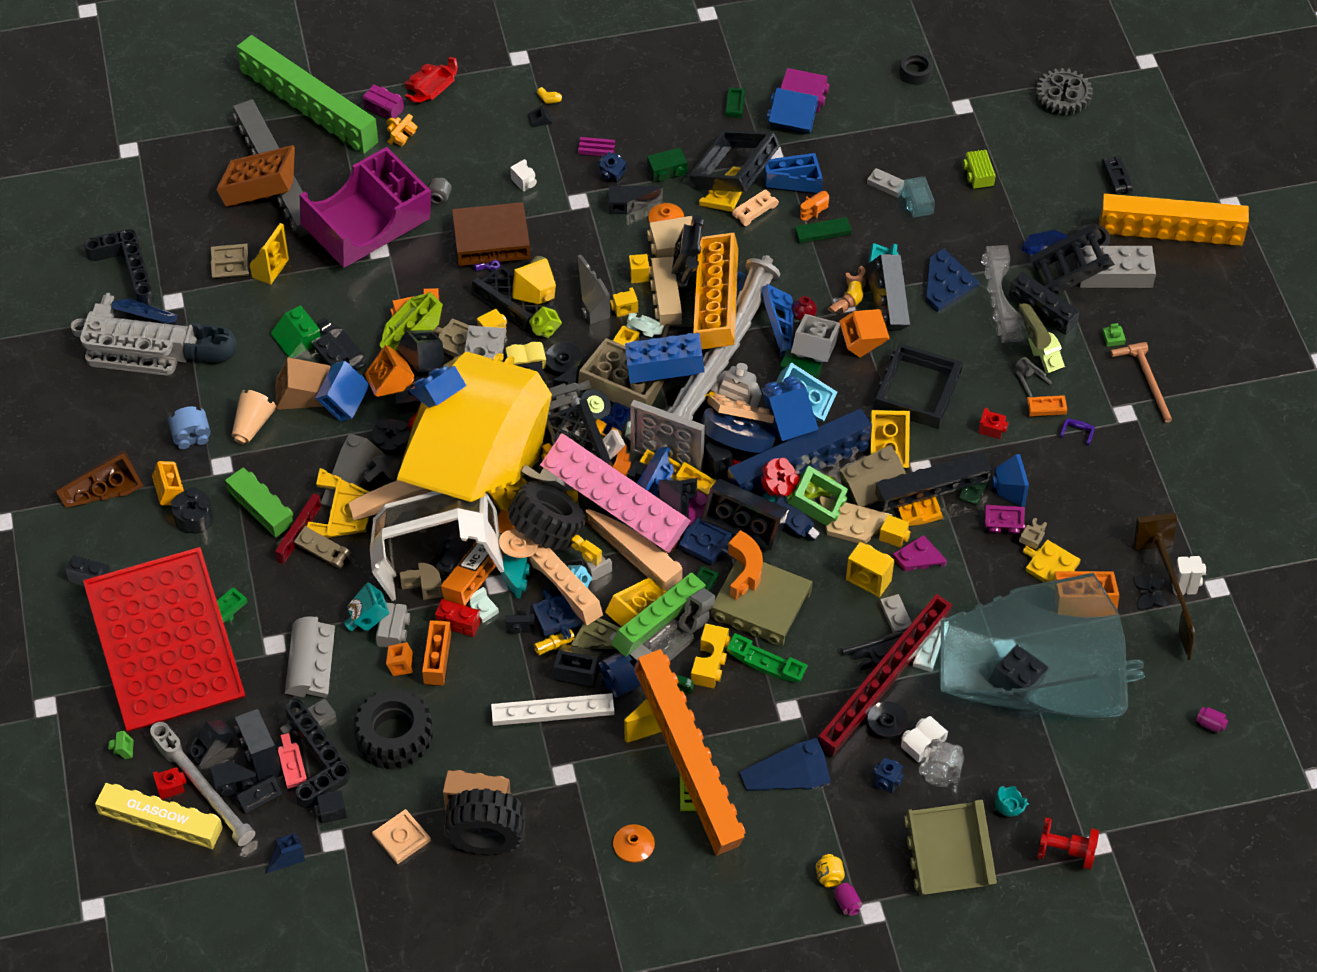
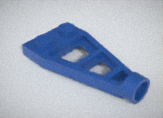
M766 284L762 287L764 303L778 347L780 348V354L784 357L787 349L792 350L793 299L791 295ZM775 308L784 312V319L777 316ZM781 327L785 328V334L782 333Z

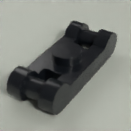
M1116 156L1114 159H1102V167L1107 173L1113 194L1119 195L1121 192L1132 193V183L1121 157Z

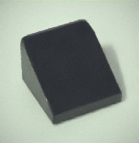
M543 105L528 113L533 127L552 124L550 112Z

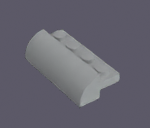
M303 617L293 623L285 686L286 694L305 697L306 694L327 697L335 632L334 625L318 622V617Z

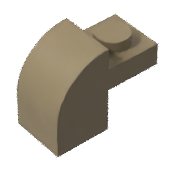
M418 563L419 570L400 572L402 590L422 587L423 600L443 597L440 574L434 566L427 563Z

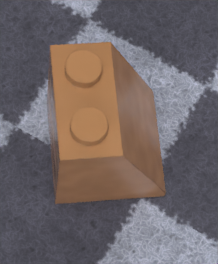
M287 357L275 379L276 409L322 407L323 405L315 397L330 371V366Z

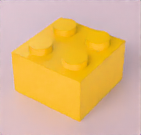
M859 542L848 558L846 580L880 598L892 581L894 559L888 554L875 550L871 545Z

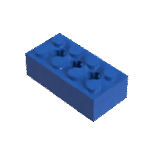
M699 333L625 343L630 383L705 373Z

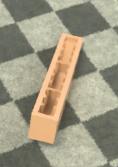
M397 480L349 502V507L353 520L376 515L385 504L433 491Z
M590 509L585 511L586 522L648 578L650 577L666 592L682 580L681 565L677 561H673L665 550L660 549L646 537L619 521Z

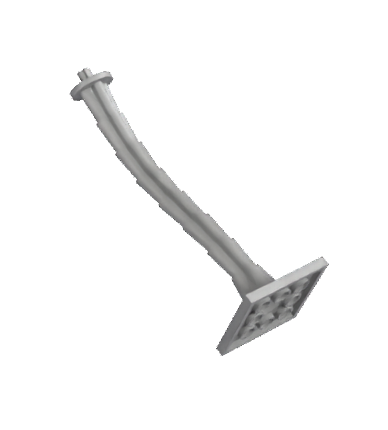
M763 256L762 260L750 258L746 262L745 267L749 272L743 289L739 291L736 299L735 345L710 348L703 356L705 373L691 375L685 387L681 388L673 406L667 411L633 400L631 404L630 451L644 455L647 449L656 453L658 448L668 447L670 448L668 457L681 465L686 462L703 472L705 425L692 421L693 414L705 400V395L716 383L717 377L728 365V360L740 346L739 342L751 326V320L763 301L762 287L770 284V282L778 281L780 277V272L772 265L773 259L770 256Z

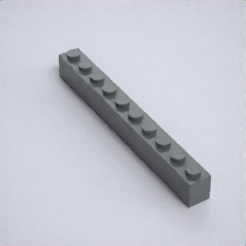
M253 99L233 106V120L235 124H239L238 128L241 135H245L246 145L248 147L251 146L252 155L279 149ZM293 175V183L290 190L285 194L275 195H277L279 207L284 208L285 218L290 220L292 231H296L300 238L310 233L300 224L299 195L303 191Z

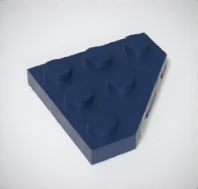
M942 249L930 257L926 301L939 312L979 287L980 282L945 249Z

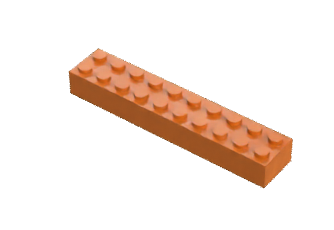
M659 649L638 657L634 671L717 856L739 847L745 837V829L741 822L738 823L734 804L729 803L726 786L724 784L721 785L719 770L716 765L713 766L710 760L712 758L711 752L702 742V732L699 728L696 729L693 722L695 721L694 714L691 709L688 710L685 704L687 702L686 696L677 686V676L674 672L671 673L669 658L666 654L663 655L662 650Z

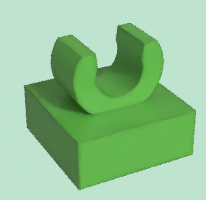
M1118 323L1110 324V327L1103 328L1102 333L1107 347L1125 345L1126 339L1122 327L1118 326Z
M125 731L116 732V740L109 741L108 749H114V754H120L124 759L133 758L134 740Z

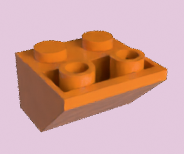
M879 309L853 311L839 321L847 349L860 358L890 339L882 312Z

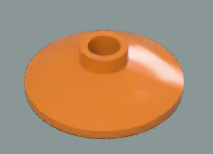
M661 203L654 206L648 215L649 222L684 217L681 208L671 203Z
M636 824L622 827L613 839V848L617 856L631 863L647 859L652 854L655 846L652 833L646 827ZM635 838L637 841L632 842L630 839Z

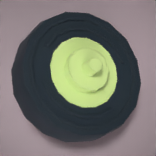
M589 389L579 397L581 400L587 399L595 421L597 419L604 420L610 413V400L602 391Z

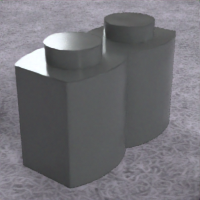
M702 588L690 596L685 603V612L680 617L679 627L689 634L703 627L708 622L709 610L714 606L715 595Z

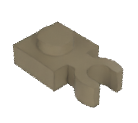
M1034 518L1031 526H1026L1019 542L1037 550L1044 537L1047 523L1044 522L1043 525L1036 524L1037 518Z

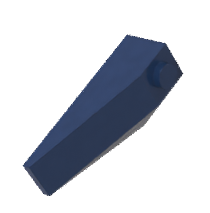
M817 738L798 743L739 772L746 791H769L773 788H785V790L804 788V790H812L831 784L825 755Z

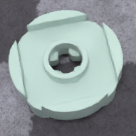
M635 313L628 315L626 325L628 328L642 330L643 334L649 337L662 333L664 326H660V322L644 315L638 318Z

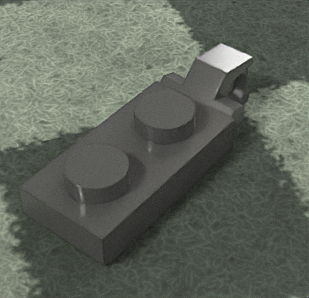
M326 699L308 708L320 726L336 717L335 711ZM289 720L286 721L287 724L280 728L281 735L289 733L290 737L293 735L299 736ZM303 724L301 727L308 729L311 725Z

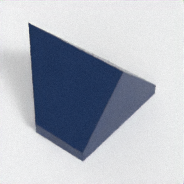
M296 833L276 839L277 844L265 874L305 861L303 848Z

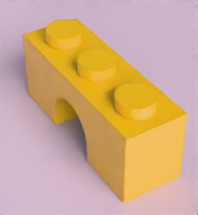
M705 624L701 638V651L709 652L711 656L708 658H695L691 672V680L695 685L714 689L716 681L720 682L722 675L720 667L725 665L727 657L725 649L732 637H729L728 628Z

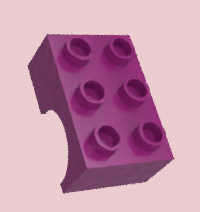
M388 147L354 164L347 182L337 193L328 199L314 202L309 200L306 192L299 195L300 224L343 268L430 219L431 190Z

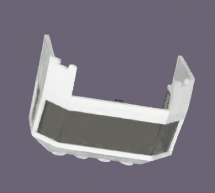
M433 491L388 503L381 508L373 518L370 543L372 573L392 601L396 600L394 587L396 568L392 537L417 531L420 533L426 532L428 528L447 524L454 520L459 521L461 539L463 541H467L468 538L475 539L476 543L483 544L498 570L504 572L502 551L499 546L500 535L497 511L486 492L484 497L469 502Z

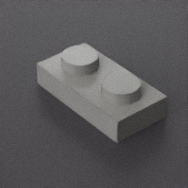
M877 168L867 179L868 185L897 198L907 186L906 181Z
M899 594L880 599L881 608L892 632L895 633L908 629L912 622Z

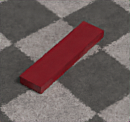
M313 493L276 549L277 562L281 564L286 562L296 547L294 541L304 526L307 527L308 522H312L321 509L319 495Z

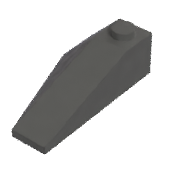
M578 255L582 316L584 319L587 318L589 324L610 318V294L602 280L596 278L595 271H591L589 264L583 256Z

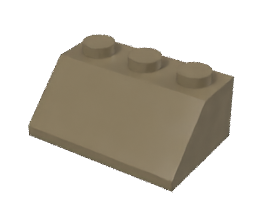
M891 445L840 469L841 482L848 489L847 491L855 504L861 507H866L878 501L875 495L876 482L894 478L900 474H906L900 458Z

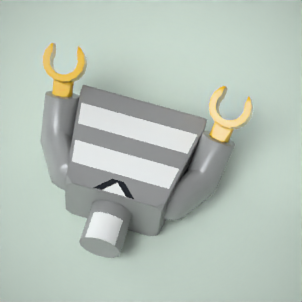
M738 363L736 367L732 366L729 371H723L719 374L716 383L711 387L710 392L705 395V399L708 395L714 396L715 393L725 395V398L730 400L745 401L748 403L747 405L758 408L762 393L758 383H756L755 374L747 372L748 367L746 364Z

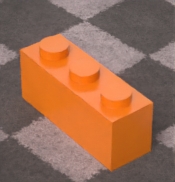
M430 620L422 671L424 684L444 686L451 640L450 622Z

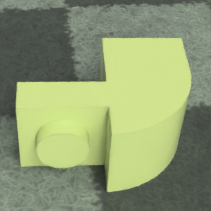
M1048 332L1051 336V343L1044 349H1037L1031 339L1028 338L1033 355L1040 356L1045 373L1065 367L1059 351L1062 349L1061 345L1051 332Z

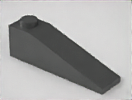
M349 433L340 451L332 475H336L350 484L353 483L363 487L360 484L363 479L362 474L369 468L371 460L386 454L367 438ZM326 488L321 501L322 506L332 508L335 495L334 489Z

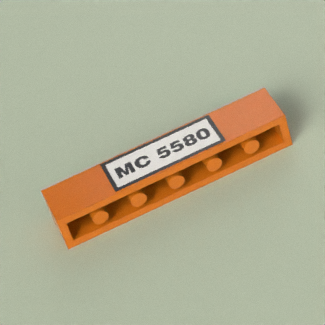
M502 510L497 516L500 536L507 530L516 529L511 524L508 511ZM475 542L448 578L443 581L441 590L445 600L465 606L496 567L483 544Z

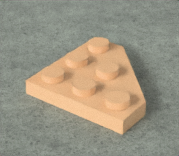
M715 393L714 396L708 395L707 403L719 413L769 423L774 421V415L767 408L759 407L758 409L747 405L748 403L745 401H733L725 398V395Z

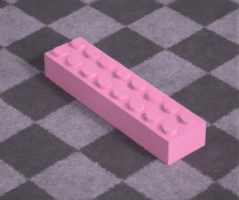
M563 433L540 464L546 470L668 553L691 522L687 517Z

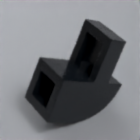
M377 456L371 460L369 468L362 474L363 479L360 484L366 489L378 477L386 485L397 481L401 464L391 456Z

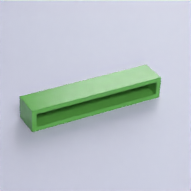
M691 572L621 627L611 644L627 657L685 610L687 599L702 588H705L706 585Z

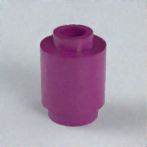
M1202 707L1196 722L1200 723V726L1219 733L1220 730L1224 732L1229 721L1226 720L1225 714L1209 707Z
M843 883L836 887L834 890L835 898L843 913L850 916L858 914L863 904L854 887L850 886L849 883Z

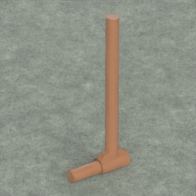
M1147 342L1110 350L1111 357L1126 354L1134 357L1137 356L1166 423L1172 421L1145 357V354L1148 352Z

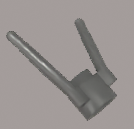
M1027 357L1021 358L1016 363V368L1018 369L1016 375L1020 378L1028 397L1033 396L1023 376L1029 377L1036 373L1048 384L1052 383L1046 377V374L1032 364Z

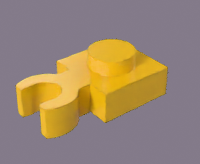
M575 535L571 539L574 542L571 547L582 552V556L587 562H591L596 566L602 562L601 549L588 540L584 541L579 535Z

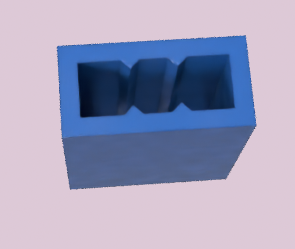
M776 88V92H773L771 96L772 109H769L767 113L770 125L811 133L819 101L818 96Z
M346 361L335 363L332 365L315 399L340 422L349 420L355 415L369 387V383Z

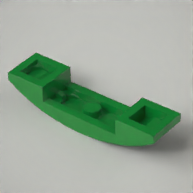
M734 633L726 650L731 655L764 674L800 683L807 669V664L791 657L788 660L753 646L752 640Z

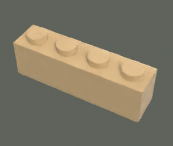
M673 257L651 258V266H649V277L653 278V280H650L651 291H655V294H652L653 305H657V308H655V319H659L660 326L682 324V310L676 274H671Z

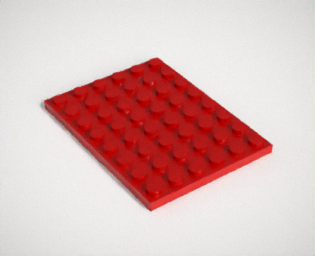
M200 547L83 580L127 732L245 698V692Z

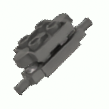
M589 381L569 385L564 383L549 388L552 397L548 415L580 404L579 400L581 399L578 396H580V391L591 388ZM576 412L571 413L569 419L576 416ZM557 418V419H554V420L550 421V423H551V425H554L555 422H558V421H561V420Z

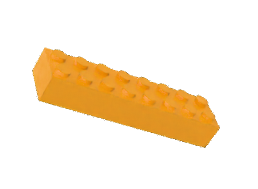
M1113 194L1103 195L1099 214V225L1104 227L1111 235L1239 246L1243 245L1249 223V206Z
M735 233L705 236L700 241L701 253L698 255L697 260L699 265L696 278L693 333L700 334L701 348L709 349L735 345L738 245Z

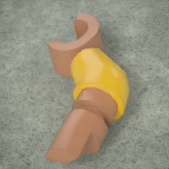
M863 266L858 268L857 276H851L850 273H846L848 290L842 299L828 307L830 312L838 311L839 313H844L848 308L855 307L862 301L863 287L866 285V273Z

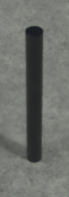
M907 629L843 647L841 652L844 656L863 648L867 649L868 647L899 638Z

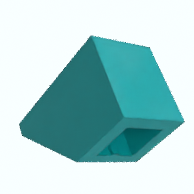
M504 553V572H501V579L516 598H521L522 591H526L527 580L525 578L526 575H530L531 564L528 563V557L516 558Z

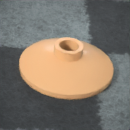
M516 529L505 531L499 538L501 550L512 557H529L538 548L537 544L524 537Z

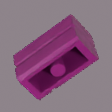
M373 85L363 95L364 108L387 119H396L404 109L403 98L397 93L389 92L385 87Z

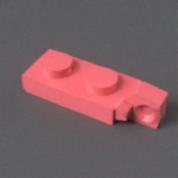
M289 733L281 735L283 746L278 747L287 789L299 786L307 781L299 746L297 743L291 744Z

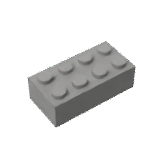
M1092 246L1081 248L1087 263L1097 259ZM1100 246L1103 255L1108 253L1115 265L1080 282V288H1153L1156 271L1152 246Z

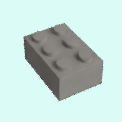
M805 314L795 333L791 353H795L796 356L802 358H814L817 362H828L836 345L841 323Z

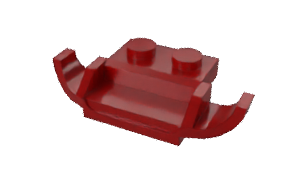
M449 57L447 66L423 65L417 73L413 74L404 83L407 89L414 90L416 93L414 96L406 94L405 98L410 102H423L427 99L433 100L455 81L454 77L457 73L456 58Z

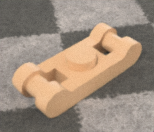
M763 190L737 207L732 215L736 219H740L744 226H747L770 208H775L779 201L775 197H771L767 190Z

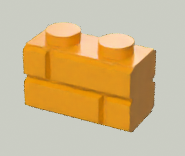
M157 462L152 478L161 505H171L172 500L184 491L175 462Z

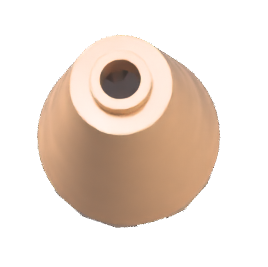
M242 390L232 431L235 442L243 445L252 440L275 411L276 405L273 401L270 404L267 401L268 397L252 390H248L245 393V390Z

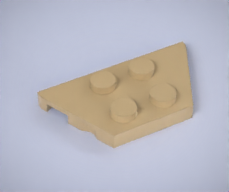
M821 496L820 505L830 511L835 500ZM845 502L838 510L840 511L838 519L826 526V532L828 536L866 544L873 535L880 531L887 515L892 516V514Z

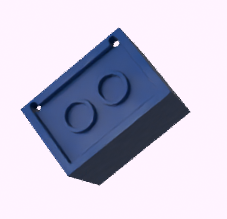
M789 376L784 378L783 382H770L765 385L766 387L761 388L767 409L774 415L773 428L782 441L819 430L806 386L798 377Z

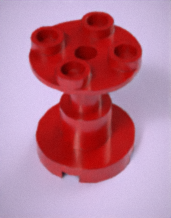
M1045 818L1043 830L1047 831H1042L1037 859L1043 860L1046 846L1068 850V855L1084 858L1083 869L1091 870L1097 848L1099 830L1091 828L1089 838L1072 834V838L1050 834L1052 819Z

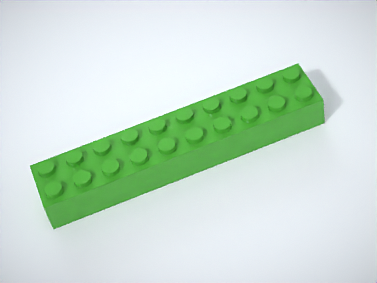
M250 35L237 45L242 73L252 77L255 82L265 86L268 91L274 92L280 99L287 101L293 108H297L305 116L312 118L318 125H322L330 133H334L343 142L350 144L355 150L365 154L378 143L376 118L253 35Z

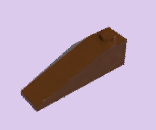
M123 449L59 488L56 492L67 508L112 497L126 496L142 487L143 483Z

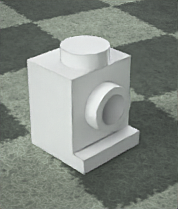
M525 159L510 167L511 179L523 192L536 185L535 173L532 168H528Z

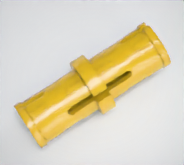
M569 629L571 633L570 639L568 637L567 640L564 639L562 633L555 636L554 634L550 635L548 639L535 643L534 649L536 654L539 656L550 650H557L563 644L573 642L575 638H572L574 637L572 630Z

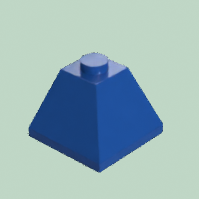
M1016 454L995 468L991 481L993 488L996 487L999 496L1019 507H1025L1029 483L1021 456Z

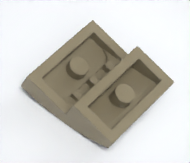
M247 244L211 247L212 278L249 275Z

